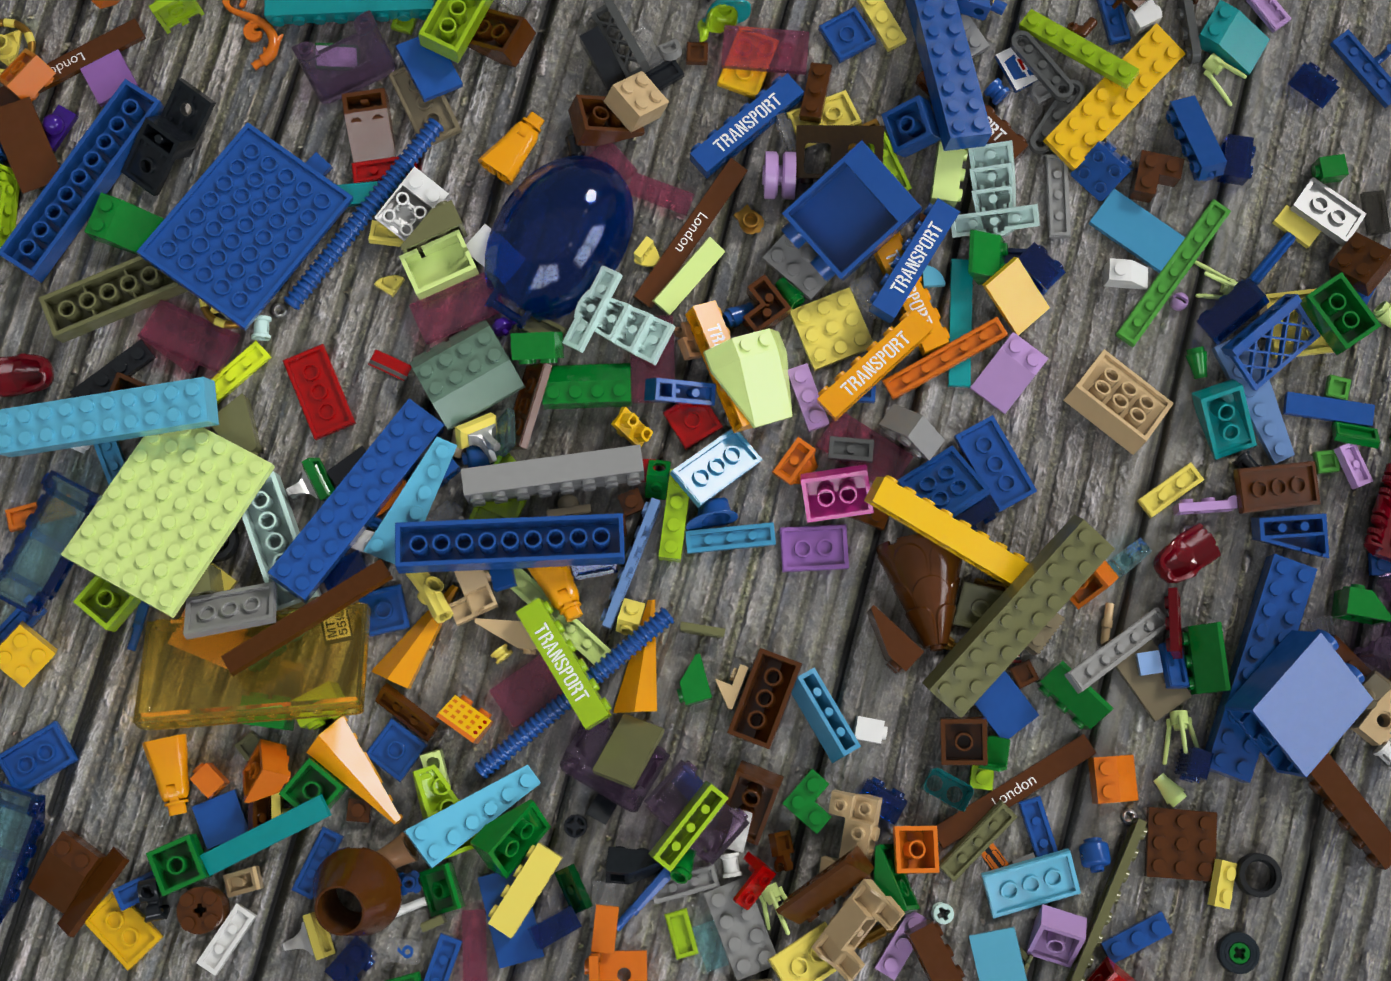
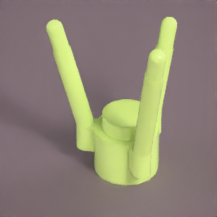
M1212 53L1202 66L1206 69L1203 74L1210 79L1228 106H1232V102L1213 74L1218 75L1226 68L1243 79H1246L1247 75L1224 62L1215 53Z
M1199 261L1194 262L1195 265L1206 270L1204 272L1205 276L1222 283L1220 292L1223 293V295L1196 294L1197 298L1216 299L1229 302L1231 298L1238 299L1243 288L1242 283L1219 273Z
M1187 710L1169 712L1170 718L1166 719L1167 728L1163 751V765L1167 764L1172 727L1174 731H1180L1183 752L1185 754L1188 753L1185 732L1187 729L1196 751L1200 752L1192 725V718L1188 716Z
M776 882L768 885L762 892V895L759 896L767 930L771 929L767 903L768 905L773 904L776 910L779 907L778 901H781L780 896L783 900L787 898L782 886L778 887ZM777 913L786 935H790L784 916Z

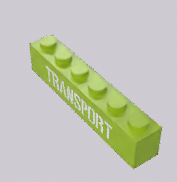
M537 598L516 611V614L585 729L590 730L612 716L609 711L612 707L606 697L601 698L598 693L600 687L594 677L590 679L586 673L589 669L582 658L578 659L574 653L577 648L572 640L565 638L563 634L565 631L564 626L559 619L555 621L551 613L554 610L547 600L544 602L542 599Z

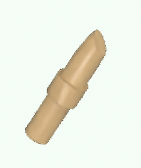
M1105 603L1104 616L1101 621V645L1109 641L1113 625V603Z

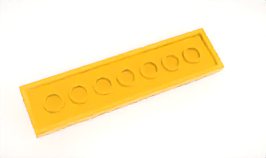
M1156 23L1122 57V60L1140 69L1138 76L1128 89L1103 77L1045 137L1043 142L1071 171H1074L1085 160L1084 157L1090 150L1110 134L1186 53Z

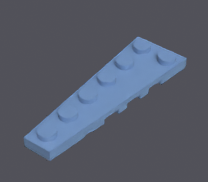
M1229 341L1212 348L1227 380L1234 379L1243 385L1253 429L1272 465L1294 456L1295 454L1270 379L1256 391L1252 390L1230 356L1225 355L1221 350ZM1245 351L1239 356L1243 364L1248 365L1250 352ZM1256 353L1254 366H1262L1263 359L1261 353ZM1253 368L1252 378L1255 382L1260 379L1262 369Z
M651 498L650 503L646 501L641 514H643L642 517L644 519L641 526L638 525L634 534L636 539L633 547L630 546L625 558L628 560L625 567L622 566L618 573L617 579H619L617 588L613 587L610 593L609 600H612L609 608H604L600 618L603 621L602 626L612 630L660 512L661 502L658 499Z

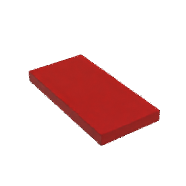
M324 344L282 360L315 440L356 424Z

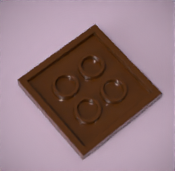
M1147 807L1144 876L1211 882L1216 859L1217 812Z

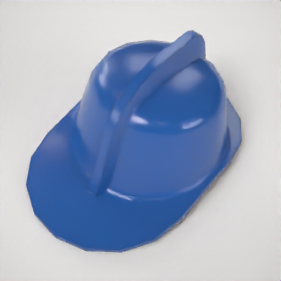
M712 498L698 508V516L686 524V529L690 531L728 525L738 519V514L731 511L727 498Z

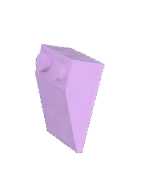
M1013 332L970 389L1005 415L1049 358Z

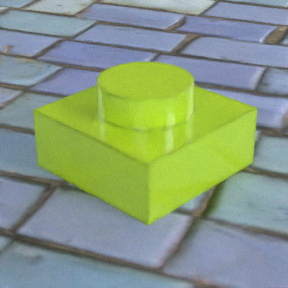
M971 765L969 785L975 789L992 791L994 771L978 768L977 765Z

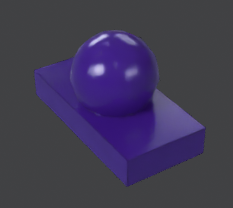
M59 104L54 112L44 117L42 121L43 129L54 152H56L79 118L75 113Z

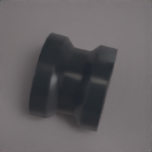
M571 815L564 822V830L570 837H580L587 830V821L581 815Z

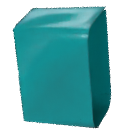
M931 768L920 788L938 799L941 797L940 800L963 812L974 793L971 785L940 768ZM932 775L939 776L942 780V788L938 791H931L927 787V779ZM953 786L959 787L963 793L962 799L955 803L947 798V791Z

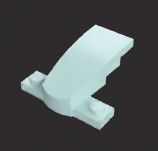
M1012 140L986 144L984 147L968 148L971 166L969 170L973 188L971 192L976 212L957 216L951 226L952 238L970 236V230H978L1005 237L1011 234L1014 229L1040 226L1038 204L1016 207L1015 165Z
M602 265L590 290H587L579 300L575 309L574 320L562 343L583 353L591 336L596 332L618 347L656 366L675 326L628 303L613 299L612 296L623 275Z

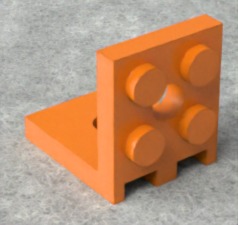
M614 950V954L591 952L589 958L585 960L584 970L585 974H589V981H622L618 978V971L621 968H627L631 972V977L627 981H647V950Z

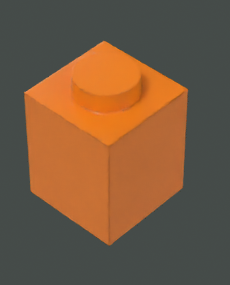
M213 763L199 764L193 770L194 775L190 778L208 799L215 798L230 783Z

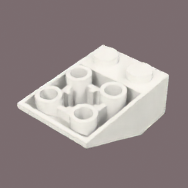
M414 166L374 218L405 241L429 211L435 208L438 203L448 201L450 195Z

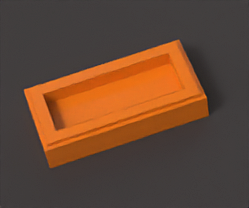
M596 904L591 952L614 954L619 906Z

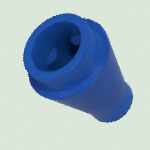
M748 302L743 305L726 308L725 312L722 313L725 325L730 329L732 327L736 328L743 323V316L754 309L752 303Z

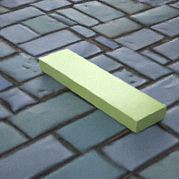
M708 237L652 301L663 312L670 315L725 251L711 237Z

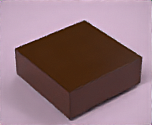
M687 42L686 65H707L708 42Z
M1029 659L1008 669L1019 689L1039 680Z

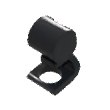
M156 879L139 881L137 885L140 903H147V915L144 922L149 923L167 919L170 906H160L162 895Z

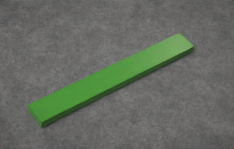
M1215 199L1210 202L1178 249L1115 334L1116 337L1132 348L1135 346L1228 217L1231 210Z

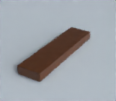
M113 847L57 923L67 936L75 937L130 861L118 848Z

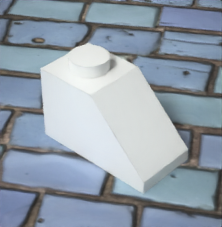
M1110 258L1104 265L1103 287L1147 290L1148 267L1133 260Z

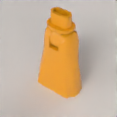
M530 112L527 118L523 117L522 121L516 123L478 159L480 165L491 174H497V177L506 184L512 185L538 140V135L541 132L540 127L545 122L544 119L534 112Z
M570 566L527 568L547 596L551 605L559 611L560 615H564L567 622H571L583 615L580 609L579 592Z
M187 734L143 742L145 755L153 772L159 795L164 803L168 802L164 804V807H168L169 816L187 813L186 802H189L187 797L190 789Z

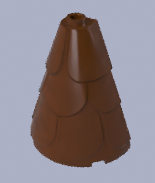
M920 534L899 537L894 544H890V541L880 544L876 548L877 558L893 586L892 589L906 611L905 616L923 648H930L932 652L944 650V647L948 645L956 607L954 604L960 583L959 576L963 560Z

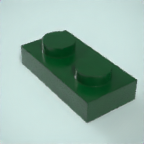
M574 864L554 872L573 915L593 906Z

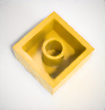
M21 621L0 643V669L24 688L53 658L58 649L24 621Z

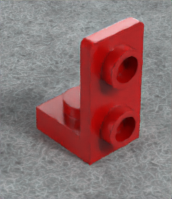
M748 851L743 859L749 864L748 870L753 874L733 898L735 903L746 910L751 908L776 876V873L761 859Z

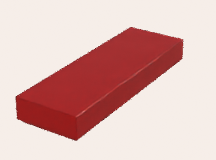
M399 157L351 163L354 183L381 181L382 175H386V170H390V165H394L395 159L398 160Z

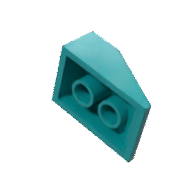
M1222 0L1218 2L1199 33L1202 50L1209 54L1215 53L1224 62L1247 75H1250L1270 41L1239 9Z
M1230 379L1191 393L1197 417L1215 460L1257 446L1244 388L1241 383Z

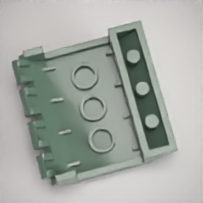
M486 320L474 323L467 327L468 330L458 332L451 336L449 341H442L430 348L429 352L426 353L425 351L412 358L413 361L410 362L413 371L448 431L525 388L512 362Z

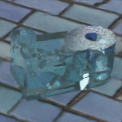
M1140 537L1112 557L1107 563L1120 578L1141 562L1152 550Z

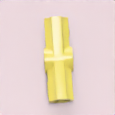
M429 572L405 573L419 591L417 593L418 600L422 604L427 605L434 621L444 623L453 616V612L442 592L444 584L439 578L431 576Z

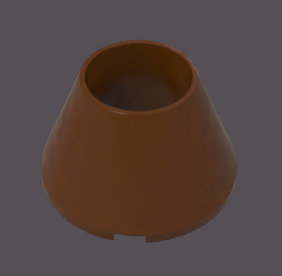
M345 847L331 853L318 867L313 881L314 909L319 924L329 933L339 936H368L385 929L396 918L402 904V884L396 869L383 855L365 847H362V849ZM336 888H342L353 893L361 904L362 912H354L347 909L340 902Z

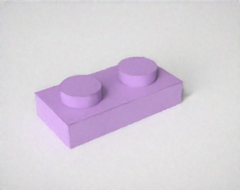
M1348 443L1333 449L1352 490L1373 482L1357 445Z

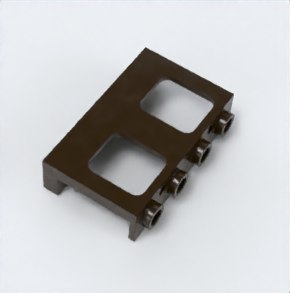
M797 125L796 179L800 180L801 184H813V180H819L824 175L808 174L804 171L805 145L808 143L830 144V169L848 153L850 144H858L861 140L865 144L874 145V154L883 163L884 126Z

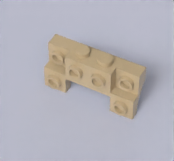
M488 570L454 571L464 594L463 598L449 604L457 626L478 618V615L498 607L488 583L492 581Z
M836 789L832 790L828 813L845 817L839 858L858 845L871 864L875 862V842L880 835L878 823L882 805L881 797L844 792ZM829 856L821 857L819 873L838 859Z
M863 879L852 895L843 902L839 912L830 919L829 925L811 948L819 958L835 968L846 981H853L865 966L864 962L855 952L858 945L877 921L886 930L892 931L905 912L891 896H885L872 879Z

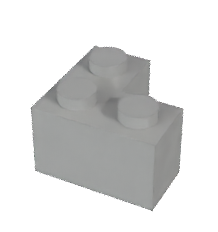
M893 404L879 423L885 431L883 434L892 441L897 439L901 444L910 449L909 453L917 459L922 457L930 461L945 441L923 415Z

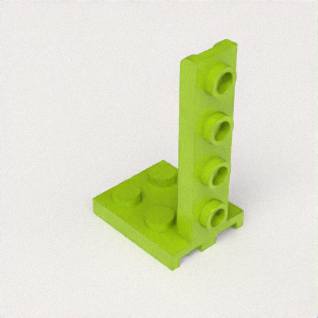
M155 0L153 4L149 5L152 13L167 34L171 33L170 28L179 23L182 26L190 23L188 19L198 13L201 16L205 15L197 0Z

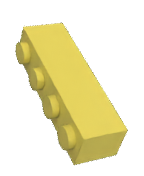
M542 843L530 847L526 854V857H528L527 862L524 866L520 864L513 875L516 879L512 886L507 884L500 895L503 897L500 905L495 904L488 914V917L491 918L488 924L509 938L514 937L563 859L562 856Z

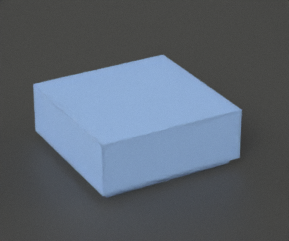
M1159 650L1135 654L1139 676L1163 673Z

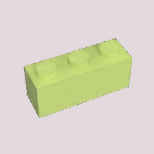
M941 140L938 141L929 203L934 205L937 198L955 208L957 202H961L963 189H959L960 181L963 182L966 169L962 168L963 161H967L968 148L944 151Z

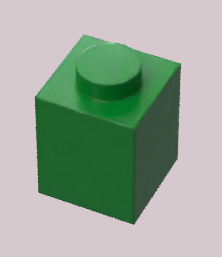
M1345 154L1319 157L1312 164V177H1315L1323 184L1342 181L1349 175Z

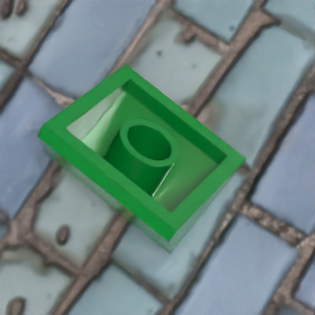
M453 862L419 872V878L431 917L465 906Z

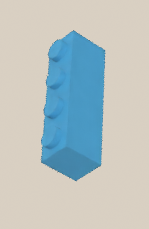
M815 667L798 676L791 694L831 762L834 763L861 747Z

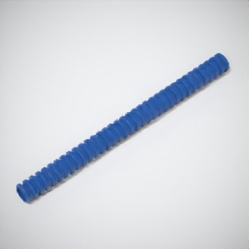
M429 118L427 120L428 123H424V128H420V133H416V138L411 140L412 143L407 144V149H403V154H399V159L394 161L395 164L390 165L391 169L386 170V175H382V180L377 182L378 185L373 186L374 190L369 191V196H365V201L360 203L361 206L356 207L357 211L352 212L353 216L348 217V222L343 224L344 227L339 228L340 232L335 233L336 237L334 239L331 238V243H327V248L322 249V254H318L319 258L317 260L314 259V264H310V269L305 270V275H301L302 279L300 281L297 280V285H293V290L288 291L289 295L287 297L284 296V301L295 310H299V306L305 303L304 300L309 298V293H313V288H317L316 285L322 282L321 279L326 277V272H330V267L333 268V264L339 261L338 258L343 256V251H347V246H351V241L354 242L356 240L355 237L360 235L359 232L364 230V225H368V220L371 221L373 219L372 215L375 216L377 214L376 211L381 209V204L384 205L385 199H389V194L392 195L394 193L393 190L398 188L397 185L402 183V178H406V173H410V168L413 169L414 164L419 162L418 159L423 157L422 154L427 152V147L430 148L432 146L431 142L434 143L436 141L435 138L440 136L439 133L444 131L443 126L435 119Z
M661 607L659 613L655 612V616H650L648 622L644 621L643 626L639 625L637 631L633 630L632 635H627L628 638L626 640L623 639V643H618L616 645L617 648H612L611 653L607 652L605 658L601 657L599 663L596 661L594 667L590 666V670L586 671L589 678L594 677L597 683H603L604 678L608 679L609 674H614L616 668L619 670L621 664H626L625 661L627 659L630 660L632 655L635 656L638 650H642L641 647H646L648 641L652 642V638H657L659 632L663 633V629H668L670 623L674 624L673 617L665 608ZM558 693L556 699L552 698V702H547L545 708L541 707L540 712H535L534 717H529V721H525L523 726L520 725L518 730L513 731L512 735L509 734L507 740L503 739L502 744L498 743L496 745V749L492 748L491 753L485 754V758L481 757L480 762H475V768L483 778L488 779L489 774H494L495 769L499 770L501 764L505 765V761H510L512 755L516 756L517 751H522L523 746H528L527 743L532 742V738H537L539 736L538 733L544 732V728L548 729L550 723L554 724V720H559L561 714L565 715L566 710H571V704L564 693Z

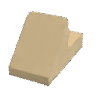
M740 664L739 669L735 667L729 679L733 681L732 685L715 679L729 710L733 709L749 668Z
M259 866L223 875L228 898L264 888Z

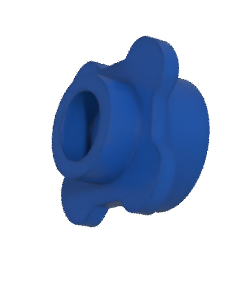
M413 870L411 873L405 874L401 872L398 874L402 884L401 895H406L409 892L419 893L422 887L418 871Z

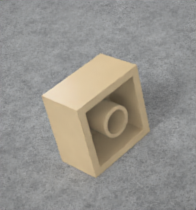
M643 71L613 84L604 100L605 104L630 132L659 119L669 104L667 98Z

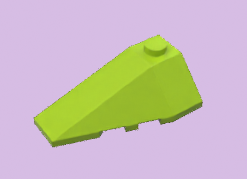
M435 764L412 772L423 820L460 801ZM476 834L446 858L474 849L470 842Z

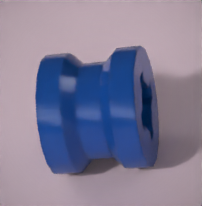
M997 78L983 93L986 96H990L992 103L997 105L1011 90L1008 87H1004L1002 81Z

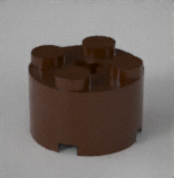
M211 885L188 890L180 897L177 905V918L182 929L193 934H205L217 930L230 913L228 897L219 888ZM206 907L207 911L203 913L200 908Z

